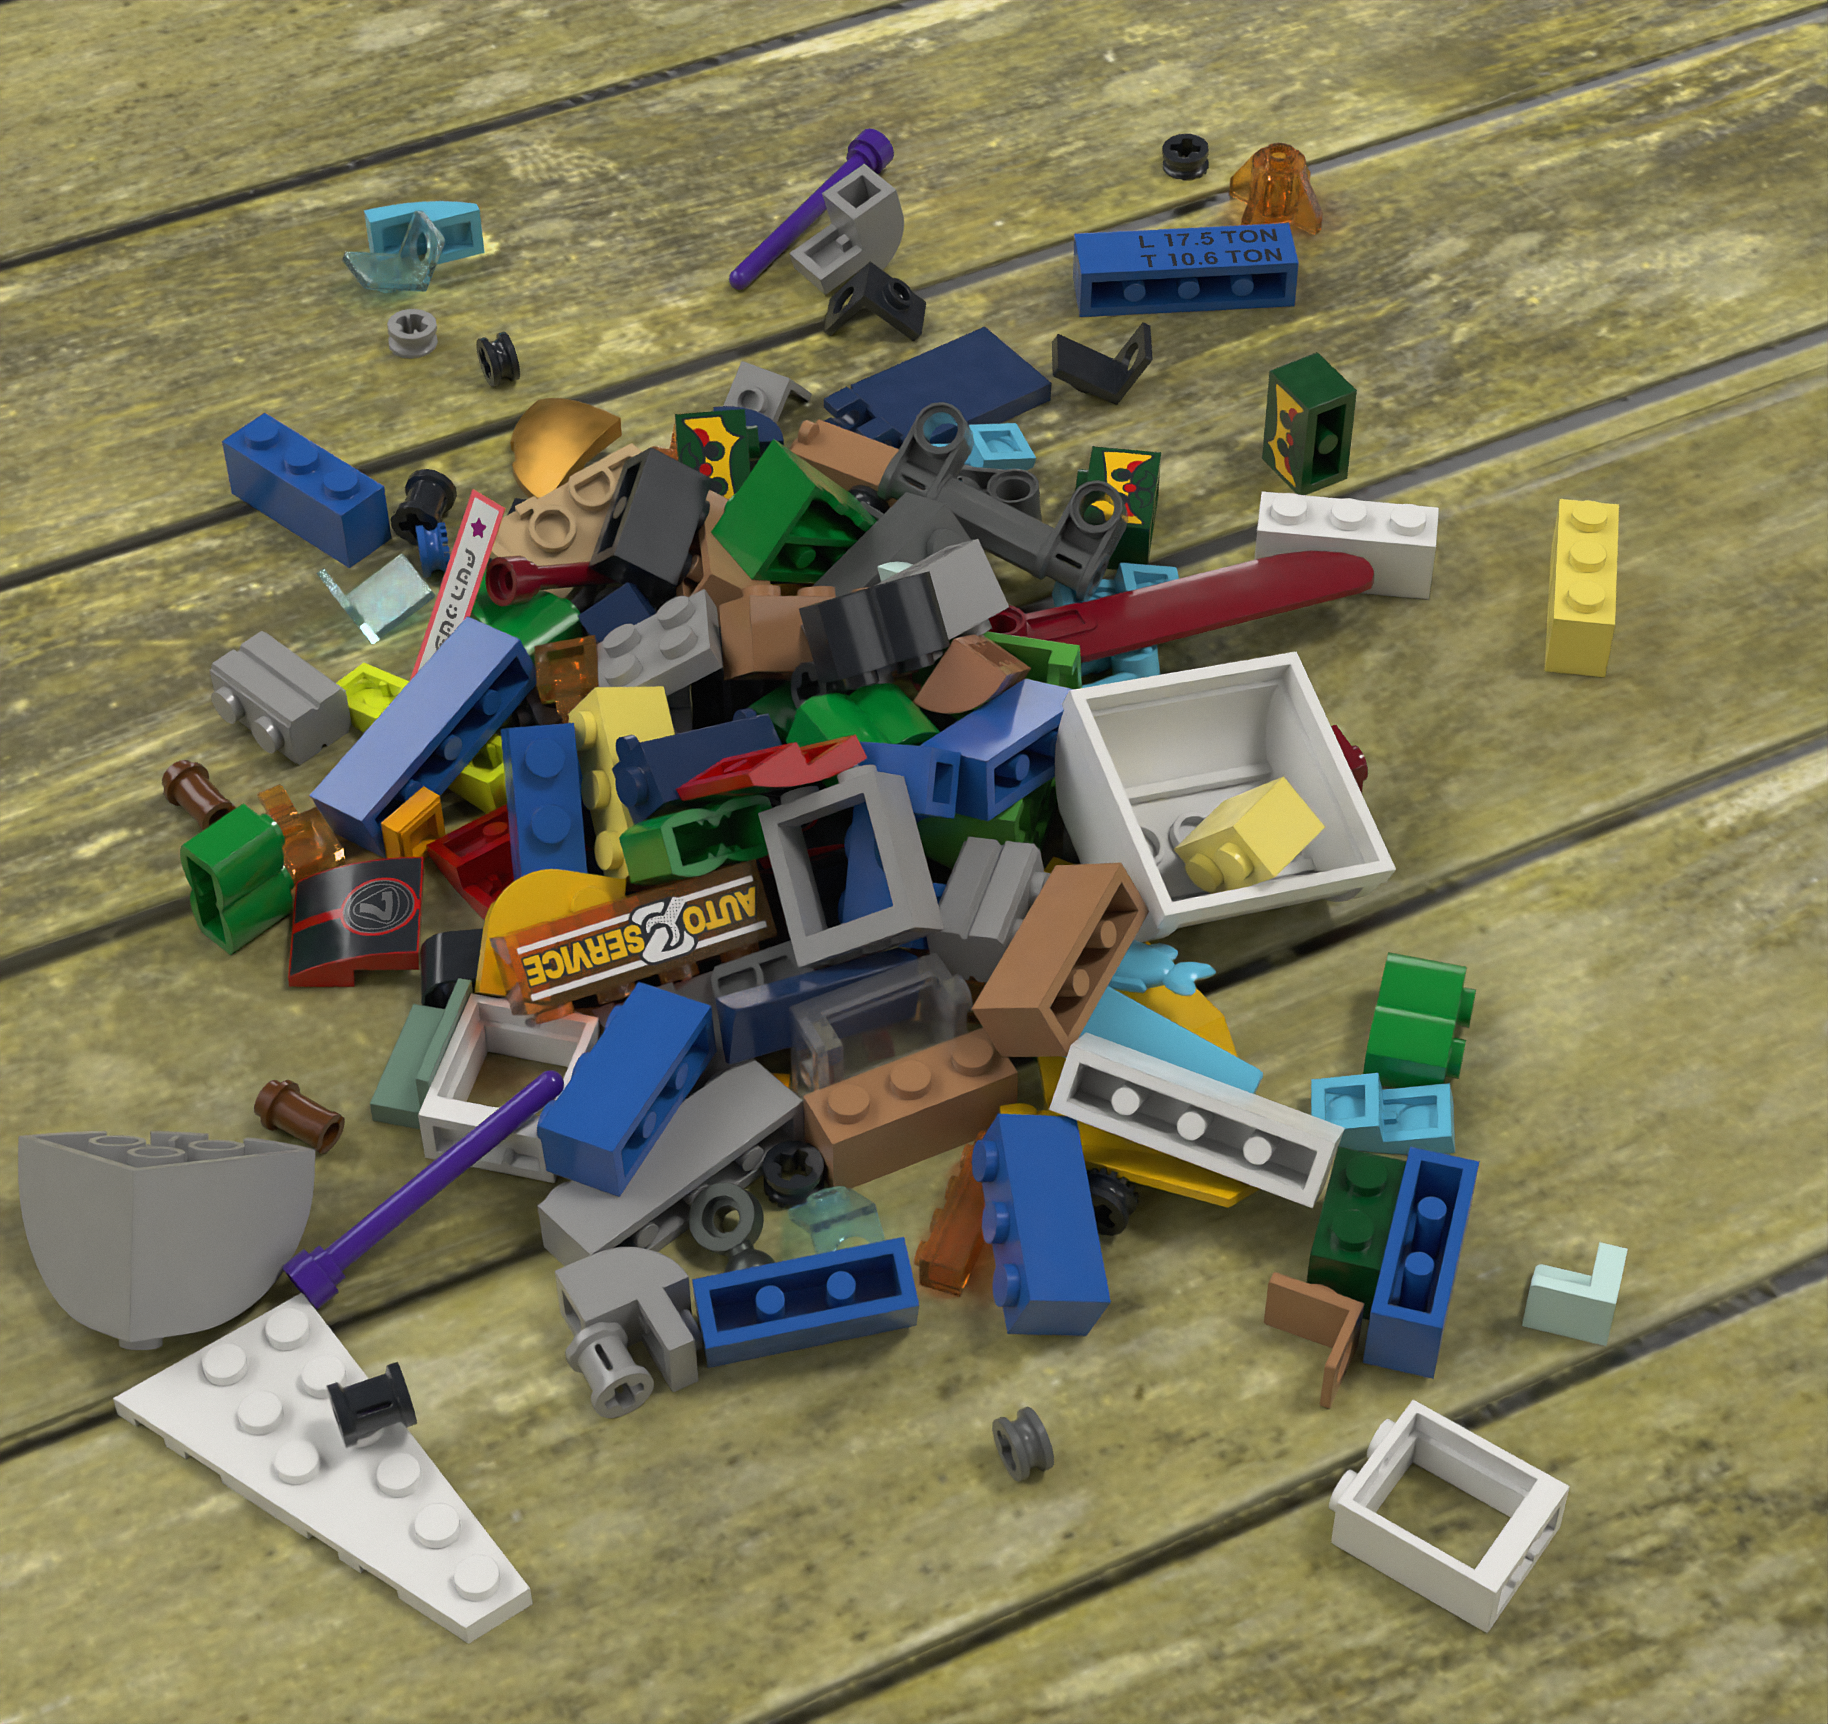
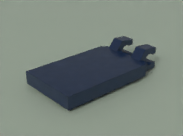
M984 326L851 384V389L846 386L824 398V408L835 418L830 417L824 421L900 449L916 416L923 408L932 403L944 402L952 404L960 410L968 425L1000 424L1051 401L1052 383ZM950 423L936 427L931 434L930 444L952 443L956 438L958 427Z

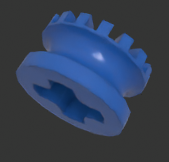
M445 522L437 523V527L431 531L426 530L423 525L415 526L423 578L431 577V573L434 570H442L445 573L450 559L448 545H443L448 544Z

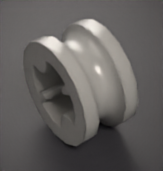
M406 309L396 312L387 322L388 334L390 335L388 339L389 349L393 354L401 358L413 359L426 356L435 350L438 344L437 335L435 334L437 324L432 314L419 309Z

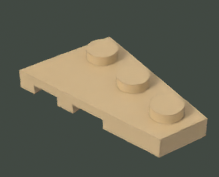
M630 443L569 477V482L538 499L533 496L516 505L515 512L502 518L490 558L493 560L497 557L520 555L537 566L591 561L624 462L643 451L633 443ZM585 586L544 591L571 601Z

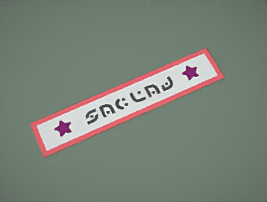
M472 489L410 681L462 621L471 615L506 509Z

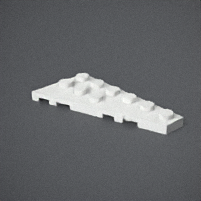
M303 1293L113 1398L119 1416L136 1427L140 1423L163 1437L166 1447L185 1459L192 1456L220 1474L223 1484L307 1539L313 1535L338 1551L339 1560L359 1573L365 1569L397 1590L399 1599L468 1644L532 1605L530 1587L401 1422L358 1436L357 1445L345 1447L332 1410L326 1385L338 1382L342 1387H346L369 1378Z

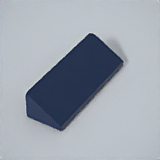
M897 947L715 998L725 1062L729 1065L912 1013L919 971L917 956Z

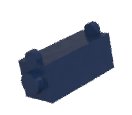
M752 708L736 711L732 722L639 742L638 738L632 734L622 736L616 740L615 745L619 762L612 768L616 791L620 801L628 808L634 825L645 820L689 810L712 802L682 801L676 790L677 788L723 758L782 744L769 713L757 716Z

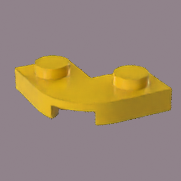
M545 869L529 873L512 882L503 890L496 901L491 904L485 918L475 994L538 1003L544 1002L545 997L532 1001L531 995L545 991L547 983L529 988L521 958L539 952L542 954L544 951L552 949V944L518 954L517 948L622 916L627 880L567 870ZM621 922L566 940L583 941L584 938L621 927Z

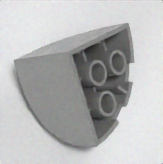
M106 1131L23 1135L18 1138L20 1205L26 1236L37 1268L52 1296L73 1319L88 1328L118 1338L121 1348L130 1350L156 1349L163 1345V1337L207 1330L221 1325L244 1312L258 1301L278 1280L283 1272L281 1267L292 1258L299 1245L310 1214L315 1178V1149L249 1137L243 1139V1143L229 1140H209L208 1133L150 1131V1144H146L144 1138L135 1136H107Z

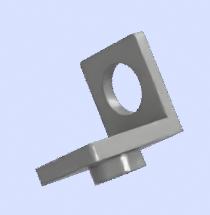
M741 361L723 406L752 409L768 416L777 424L788 394L810 401L812 393L790 378Z

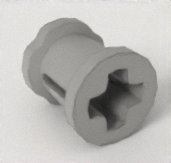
M598 1322L586 1327L574 1336L571 1344L565 1351L566 1360L575 1372L584 1375L593 1391L591 1395L593 1408L601 1417L605 1418L621 1417L634 1411L649 1398L654 1388L653 1378L644 1367L637 1366L626 1348L628 1344L627 1334L618 1322ZM597 1345H600L604 1350L600 1354H597L595 1350ZM621 1385L624 1391L618 1393L615 1388Z

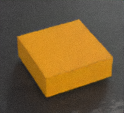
M423 786L381 822L386 859L423 857L424 860L429 856L426 845L446 835L440 795Z

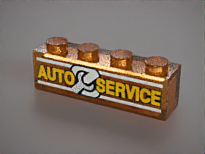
M751 859L725 867H718L704 875L655 886L489 939L512 1015L533 1014L536 1024H541L575 1013L572 1003L574 1000L596 994L599 1004L615 1001L629 996L636 987V980L655 974L659 975L661 984L684 979L699 973L696 961L720 954L722 964L759 952L758 941L777 936L778 934L756 860Z

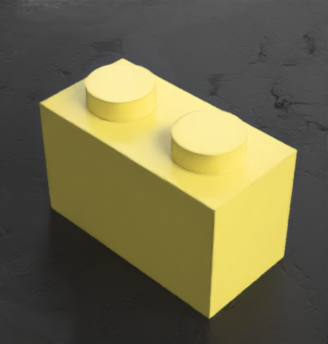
M1283 776L1224 800L1173 850L1185 863L1186 873L1192 882L1200 889L1214 894L1249 887L1275 878L1325 826Z

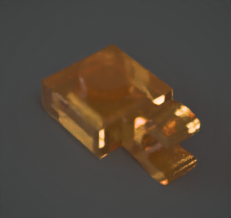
M595 635L534 646L536 681L542 704L556 702L558 716L562 715L563 724L569 722L568 714L595 687H599L598 652Z
M281 784L257 794L260 803L266 811L264 814L269 815L279 825L284 834L285 845L282 847L284 866L293 879L294 887L297 881L313 874L346 865L343 848L317 807L299 814Z

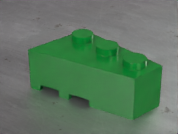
M773 439L739 491L727 501L724 513L711 533L752 580L816 583L877 521L854 495Z

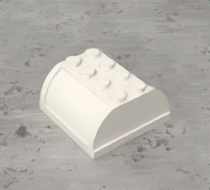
M1297 651L1069 690L1062 703L1064 712L1058 729L1055 750V782L1059 812L1081 864H1123L1149 910L1134 940L1146 942L1169 936L1177 928L1320 899L1341 902L1369 895L1381 883L1387 882L1395 872L1394 863ZM1284 776L1325 828L1275 878L1249 887L1214 894L1200 889L1189 878L1185 870V863L1173 849L1224 800Z

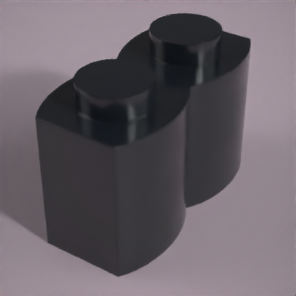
M930 571L903 577L799 608L819 683L839 680L842 691L880 681L877 669L894 663L898 674L933 665L935 662L932 652L950 646Z

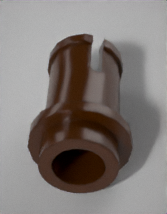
M180 760L172 764L163 775L162 786L164 787L163 794L166 800L175 806H182L199 823L202 830H205L236 809L233 803L226 799L209 781L207 769L198 762Z
M272 1080L268 1082L258 1094L254 1105V1113L260 1117V1122L264 1128L271 1131L280 1128L309 1144L321 1154L328 1152L334 1147L345 1125V1119L341 1114L335 1111L332 1112L302 1095L298 1084L291 1080L283 1082Z

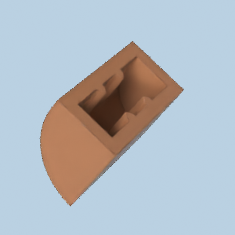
M983 634L955 638L913 703L937 713L952 714L968 711L983 706L1024 680L1031 668Z

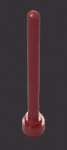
M520 555L494 558L489 563L485 575L488 595L498 606L526 604L532 597L538 594L539 590L619 582L588 568L590 561L537 566Z

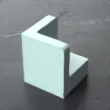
M1599 1242L1592 1276L1543 1264L1537 1265L1530 1284L1522 1326L1606 1346L1628 1249Z

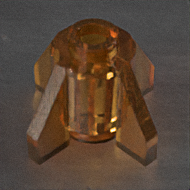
M1286 143L1269 144L1255 152L1230 178L1229 196L1247 203L1241 218V225L1289 223L1294 219V226L1313 235L1321 231L1323 212L1310 183L1311 172L1306 165L1305 156L1299 150Z

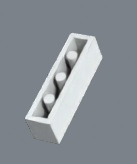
M1087 1032L1071 1044L1049 1108L1051 1111L1313 1208L1323 1191L1345 1129L1339 1125Z

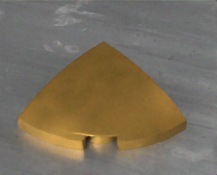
M563 398L537 400L516 424L510 441L511 451L515 455L512 471L520 489L528 498L535 496L538 499L568 483L570 476L583 470L587 462L622 436L621 418L603 409L575 400Z

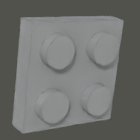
M703 589L690 597H675L666 602L658 610L657 614L636 625L624 624L612 630L604 638L603 642L597 644L599 687L664 686L665 694L668 696L722 668L717 607L706 590Z

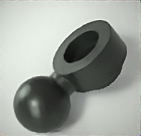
M719 1182L706 1187L696 1196L689 1212L691 1233L701 1246L728 1257L729 1262L724 1273L776 1263L770 1255L755 1249L753 1246L762 1232L764 1215L761 1204L752 1193L733 1183ZM737 1210L739 1213L737 1227L733 1231L725 1233L723 1229L724 1218L729 1212Z

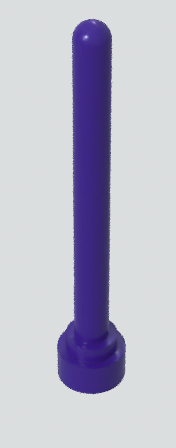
M875 129L863 130L849 144L846 156L847 161L730 273V285L737 290H743L748 287L827 210L822 195L827 189L863 164L867 165L876 174H879L894 157V150L888 138Z
M552 1070L540 1074L324 1250L319 1245L310 1253L305 1249L301 1250L281 1267L316 1310L321 1308L339 1293L336 1285L346 1278L342 1271L538 1113L549 1101L560 1095L564 1089L562 1076Z

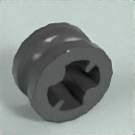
M1027 1406L1018 1410L1017 1419L1014 1421H1009L1006 1417L1002 1416L992 1422V1432L998 1453L1008 1473L1015 1481L1020 1482L1027 1479L1032 1467H1037L1040 1471L1044 1472L1054 1466V1454L1049 1436L1039 1416L1032 1408Z

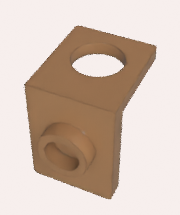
M1274 1272L1268 1283L1264 1323L1332 1348L1324 1368L1320 1406L1330 1409L1359 1345L1365 1303L1339 1295L1324 1285L1308 1284Z

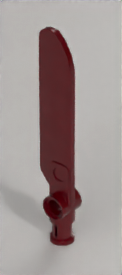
M1309 550L1277 554L1083 603H1072L1027 614L1019 608L1009 605V608L989 618L992 628L987 632L1080 645L1081 663L1359 594L1372 588L1374 584V570L1365 558L1343 552ZM913 683L915 689L919 693L921 690V685Z

